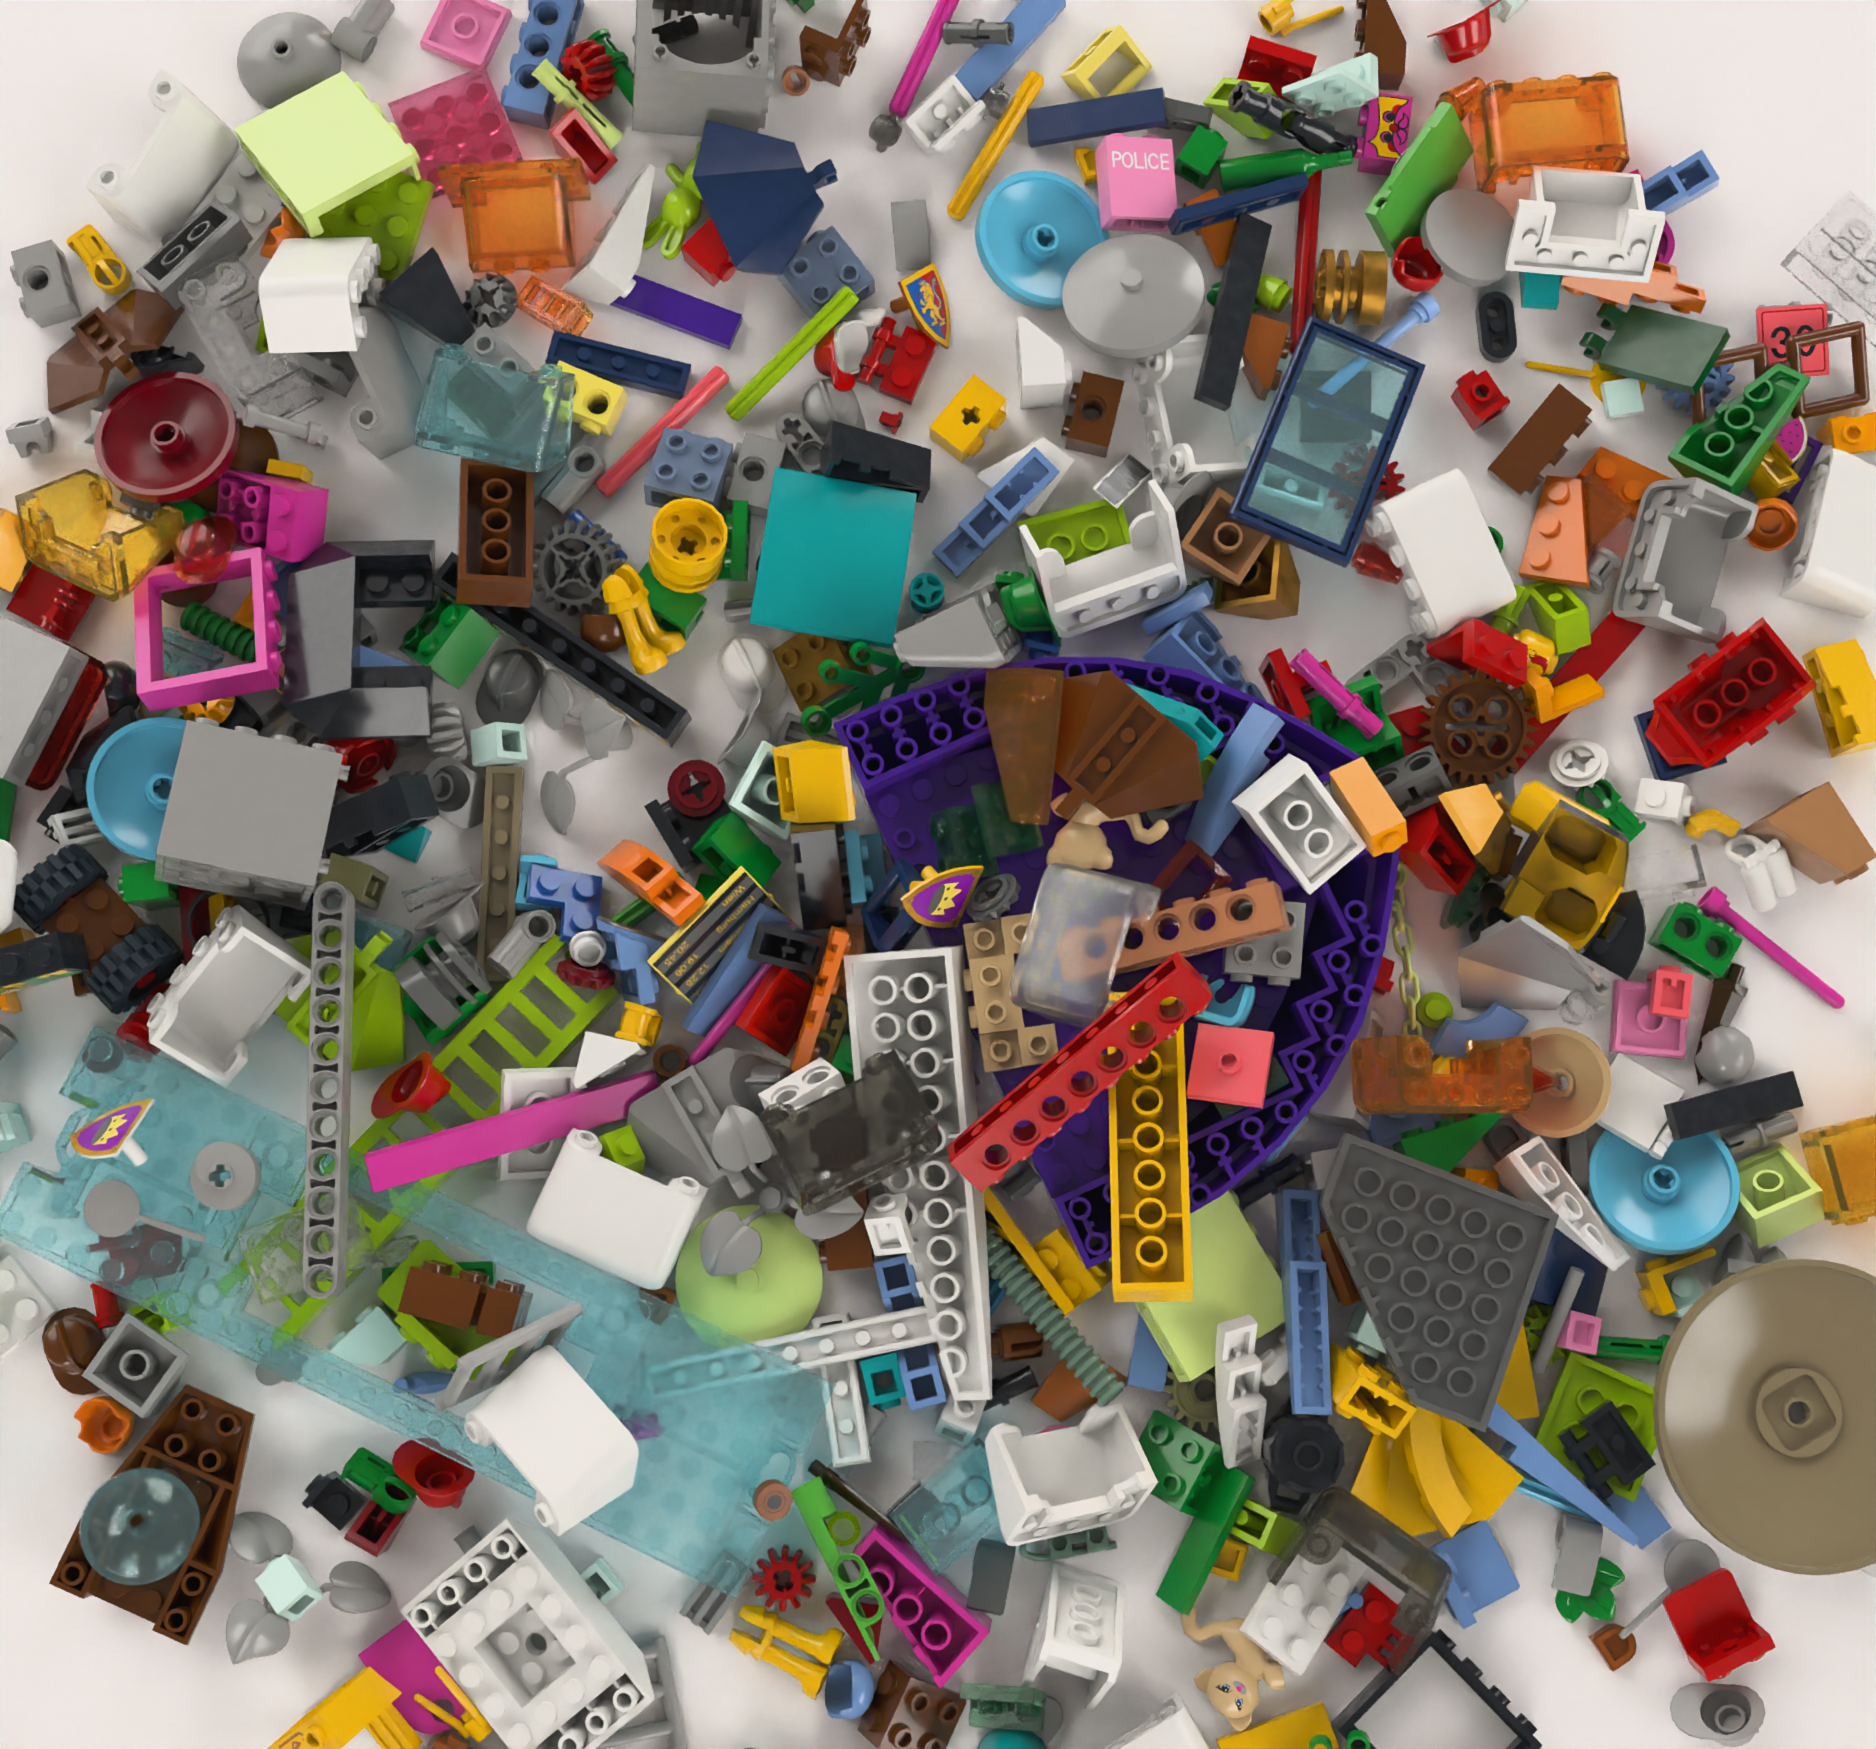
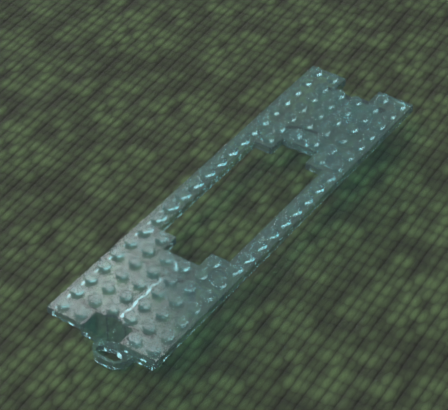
M93 1026L59 1091V1094L86 1106V1108H82L69 1116L55 1142L57 1159L62 1167L58 1173L36 1166L30 1162H22L0 1204V1237L536 1500V1490L495 1442L484 1447L479 1443L474 1444L468 1438L464 1429L466 1419L446 1409L439 1412L433 1403L244 1311L261 1276L228 1260L261 1193L291 1207L297 1206L305 1190L307 1127L99 1026ZM151 1098L155 1100L132 1134V1138L148 1156L143 1164L135 1166L123 1151L118 1156L90 1159L80 1156L77 1152L74 1156L68 1157L66 1149L70 1142V1136L74 1134L79 1122L85 1115L89 1114L83 1127L106 1112L122 1105ZM227 1141L241 1144L254 1153L260 1164L261 1182L258 1192L249 1203L238 1209L214 1210L203 1205L194 1196L190 1185L192 1165L201 1149L213 1142ZM349 1148L348 1192L582 1305L583 1314L574 1319L563 1339L597 1355L585 1378V1382L631 1433L637 1443L639 1456L633 1487L580 1523L736 1598L770 1526L740 1503L754 1508L752 1498L761 1480V1470L769 1463L771 1457L779 1452L785 1453L790 1459L789 1469L782 1481L787 1487L789 1486L797 1469L794 1452L803 1456L836 1384L582 1260L547 1245L417 1180L373 1193L363 1154ZM326 1155L320 1161L319 1167L323 1175H329L335 1169V1159L332 1155ZM231 1172L220 1173V1181L231 1179ZM103 1181H123L129 1184L138 1194L141 1205L140 1214L206 1236V1241L199 1242L139 1221L128 1233L122 1236L104 1237L98 1235L88 1226L84 1217L86 1196L94 1186Z

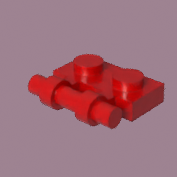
M884 317L880 327H876L871 337L873 343L868 354L863 355L859 364L861 370L857 381L861 384L869 385L873 375L882 378L879 386L880 393L912 405L938 344L926 333L907 325L901 338L895 336L892 332L897 322L890 317ZM885 348L895 351L889 366L880 362Z

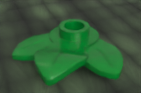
M1599 1557L1590 1595L1581 1596L1557 1590L1555 1597L1557 1610L1569 1623L1575 1622L1583 1611L1598 1620H1612L1615 1616L1616 1603L1610 1589L1623 1582L1625 1575L1610 1560Z

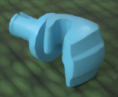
M1201 973V976L1207 981L1209 975ZM1218 979L1209 984L1213 998L1210 1000L1209 1005L1202 1013L1196 1016L1192 1015L1191 1017L1212 1025L1236 1028L1244 1025L1253 1007L1255 987L1241 984L1231 999L1220 1004L1216 1002L1214 996L1216 991L1224 984V980Z

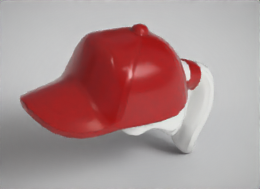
M884 308L854 309L849 311L815 345L813 355L815 367L822 375L832 378V384L836 390L847 392L854 387L855 374L860 371L859 364L868 348L867 328L876 326L882 320L886 312Z

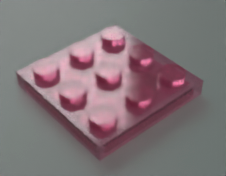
M485 66L388 103L403 142L405 144L411 143L419 155L420 162L417 164L421 179L436 185L432 199L525 163Z

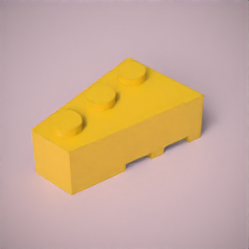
M1852 639L1814 648L1803 655L1802 659L1805 670L1817 684L1812 689V693L1831 758L1876 747V680L1857 640Z

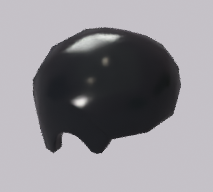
M113 660L106 662L103 673L107 674L111 681L104 686L108 716L110 717L123 707L132 705L133 711H136L142 701L137 695L136 672L122 661Z

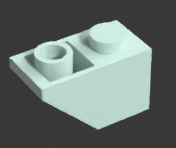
M370 1305L355 1318V1321L358 1323L355 1328L348 1334L345 1331L340 1332L327 1344L330 1350L322 1359L326 1363L382 1365L388 1363L410 1342L398 1332L401 1326L394 1321L397 1317L385 1305L376 1308Z

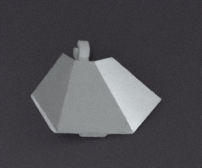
M1521 915L1509 923L1500 920L1481 931L1479 940L1460 950L1457 955L1461 1007L1489 1008L1496 1001L1509 1009L1556 1010L1570 992L1575 989L1581 991L1585 1002L1595 1008L1605 1005L1607 997L1599 996L1595 989L1597 992L1602 993L1610 988L1611 982L1597 977L1593 973L1594 968L1587 965L1569 943L1530 916Z
M725 1047L695 1066H690L630 1104L626 1126L630 1124L645 1156V1166L673 1178L691 1177L706 1188H709L726 1176L739 1199H744L755 1192L743 1171H729L719 1165L714 1158L711 1147L713 1133L725 1109L730 1105L739 1106L733 1097L730 1087V1073L733 1064L739 1057L750 1053ZM758 1056L773 1064L780 1065L779 1061ZM762 1119L771 1131L772 1124Z

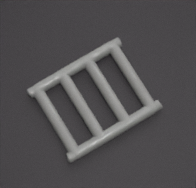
M575 1302L458 1358L456 1360L457 1369L444 1393L434 1400L435 1408L441 1412L500 1384L530 1355L546 1345H551L558 1351L557 1347L574 1319L583 1314L582 1305L579 1302ZM549 1332L541 1346L533 1350L541 1336ZM516 1348L509 1362L501 1366L509 1350ZM483 1364L477 1377L467 1382L475 1367Z
M659 1635L652 1639V1643L637 1647L643 1653L645 1660L655 1658L659 1681L652 1682L651 1685L655 1698L662 1697L666 1719L617 1730L596 1749H607L666 1735L670 1737L672 1749H687L669 1650L665 1635Z

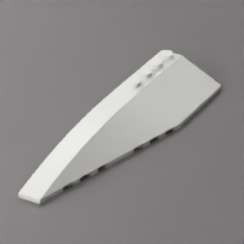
M963 945L846 955L843 957L856 1105L860 1117L864 1119L868 1131L867 1138L871 1150L875 1152L881 1170L879 1175L883 1186L886 1185L888 1194H906L908 1203L904 1214L914 1244L911 1253H906L909 1265H913L917 1279L915 1284L920 1298L923 1297L926 1308L933 1316L927 1320L932 1334L936 1333L940 1339L938 1341L941 1351L939 1356L954 1401L991 1400V1325L984 1190L982 1192L977 1190L950 1164L947 1147L948 1144L978 1120L971 1032L967 1008L968 997L967 992H965L962 970L965 969Z

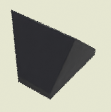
M161 345L159 349L137 351L130 354L132 363L140 371L139 374L143 379L165 372H186L197 375L203 372L205 367L201 360L192 352L188 351L186 357L174 354V346L166 347Z

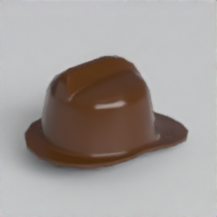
M77 1307L62 1309L53 1315L45 1325L42 1342L46 1358L61 1387L73 1394L86 1395L95 1393L100 1388L81 1375L107 1340L102 1329H99L98 1322L93 1321L95 1315L86 1309Z

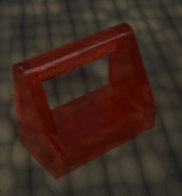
M1189 839L1139 899L1150 908L1159 907L1160 911L1168 909L1159 898L1193 857L1215 875V878L1195 901L1210 898L1209 892L1226 888L1233 878L1199 845ZM1177 921L1169 923L1179 931V924Z

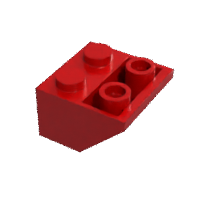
M1438 801L1409 815L1406 820L1408 842L1400 846L1399 858L1427 889L1458 896L1475 871L1477 864L1475 856L1472 854L1441 801Z

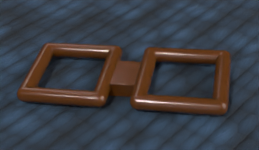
M1861 321L1789 336L1785 341L1786 360L1769 364L1767 346L1764 343H1755L1722 351L1713 366L1718 367L1753 359L1755 379L1777 363L1803 374L1801 348L1851 337L1854 393L1805 404L1803 392L1791 412V416L1793 419L1799 416L1803 419L1866 405L1870 400L1865 325ZM1704 383L1696 395L1690 394L1692 425L1696 422L1700 424L1707 419Z

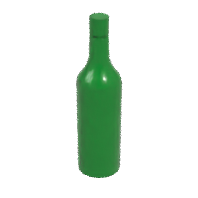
M1294 148L1220 160L1219 170L1223 196L1305 173L1307 179H1309L1319 170L1353 164L1352 151L1317 155L1303 148Z

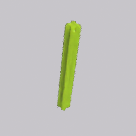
M842 287L725 405L726 413L733 420L740 421L858 303L857 295L849 287Z

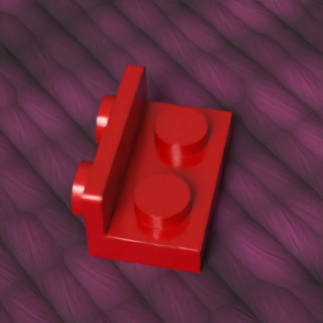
M1250 35L1237 79L1269 83L1278 98L1295 104L1282 96V87L1309 78L1317 56Z

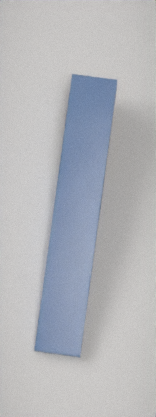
M1282 1189L1275 1194L1292 1415L1331 1416L1326 1262H1321V1248L1316 1237L1320 1233L1319 1191Z
M1495 1402L1487 1427L1507 1440L1499 1454L1613 1533L1635 1546L1639 1537Z

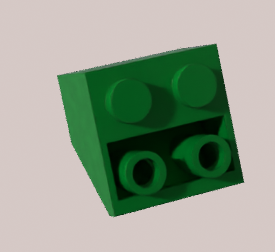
M440 592L434 598V607H425L424 614L418 623L405 633L403 643L398 650L421 666L431 665L435 676L459 690L501 632L470 607L456 603V600Z

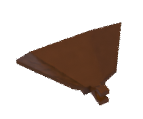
M140 289L129 291L105 312L97 306L71 327L76 335L53 353L46 362L48 410L54 415L103 395L110 370L115 366L130 381L140 371L127 356L132 352L159 349L186 307H179L175 311L157 293Z
M1112 671L1062 678L1054 771L1073 788L1055 809L1065 820L1070 821L1085 800L1110 819L1204 799L1198 744Z

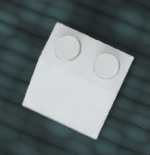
M1018 317L1015 346L1020 409L1062 407L1064 394H1070L1069 382H1072L1071 361H1064L1063 348L1026 317Z

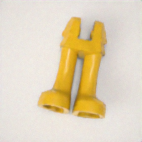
M622 565L615 570L614 575H610L604 580L602 590L605 603L609 604V614H616L621 622L630 653V662L636 674H649L665 666L668 662L666 656L681 650L687 644L683 635L679 631H663L660 629L654 619L648 601L649 591L643 585L641 577L630 565Z
M743 1605L738 1615L751 1624L763 1628L762 1633L757 1638L749 1633L733 1628L729 1641L744 1655L749 1653L756 1661L761 1659L792 1675L801 1683L803 1693L816 1700L828 1675L829 1667L804 1660L772 1644V1641L776 1637L810 1654L818 1661L830 1665L839 1650L845 1632L837 1628H831L823 1634L811 1633L778 1616L777 1612H768L766 1607Z

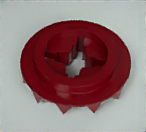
M689 760L680 764L672 772L667 786L668 796L673 806L680 813L693 818L708 816L712 811L720 807L726 793L725 782L721 772L713 764L704 760ZM691 775L699 784L711 783L702 790L703 802H700L699 798L694 794H685L692 788L690 783L692 782Z
M573 958L560 961L556 970L562 981L569 982L571 986H580L583 989L605 990L614 985L616 974L604 963L599 962L594 966L587 967L580 965Z

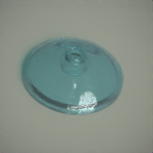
M135 1468L121 1472L104 1482L93 1493L83 1510L79 1536L84 1555L89 1564L100 1575L119 1584L142 1585L160 1580L175 1571L185 1561L200 1528L198 1504L187 1485L167 1471L156 1468ZM138 1514L144 1516L141 1525H130V1520L133 1516Z

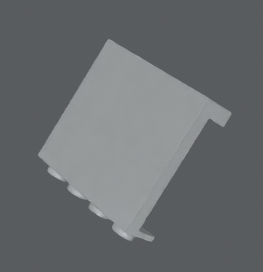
M1 616L0 778L23 788L89 657L66 644Z

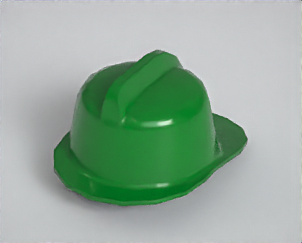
M1029 566V576L1000 590L1004 614L1008 622L1015 629L1022 632L1049 631L1058 647H1062L1055 626L1039 596L1034 575Z

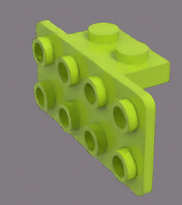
M422 1240L380 1286L378 1296L398 1314L394 1319L401 1326L398 1332L413 1345L419 1342L428 1351L425 1356L434 1366L440 1370L446 1367L450 1371L457 1368L456 1360L498 1338L476 1333L477 1326L470 1325V1329L465 1330L398 1312L411 1266L423 1265L424 1260H438L454 1265L452 1272L460 1274V1270H463L434 1242ZM516 1348L509 1350L501 1366L509 1362ZM483 1364L475 1367L469 1378L470 1381L477 1377Z

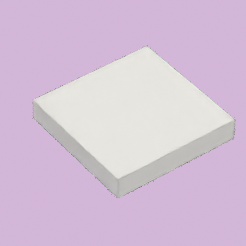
M1618 1053L1610 1066L1612 1074L1610 1101L1596 1124L1647 1153L1667 1121L1663 1105L1679 1101L1684 1090L1623 1054Z

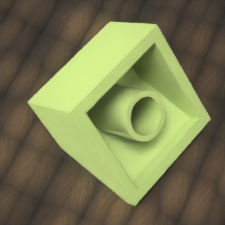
M1782 1143L1735 1163L1740 1180V1196L1734 1217L1738 1225L1758 1249L1825 1219L1822 1189Z

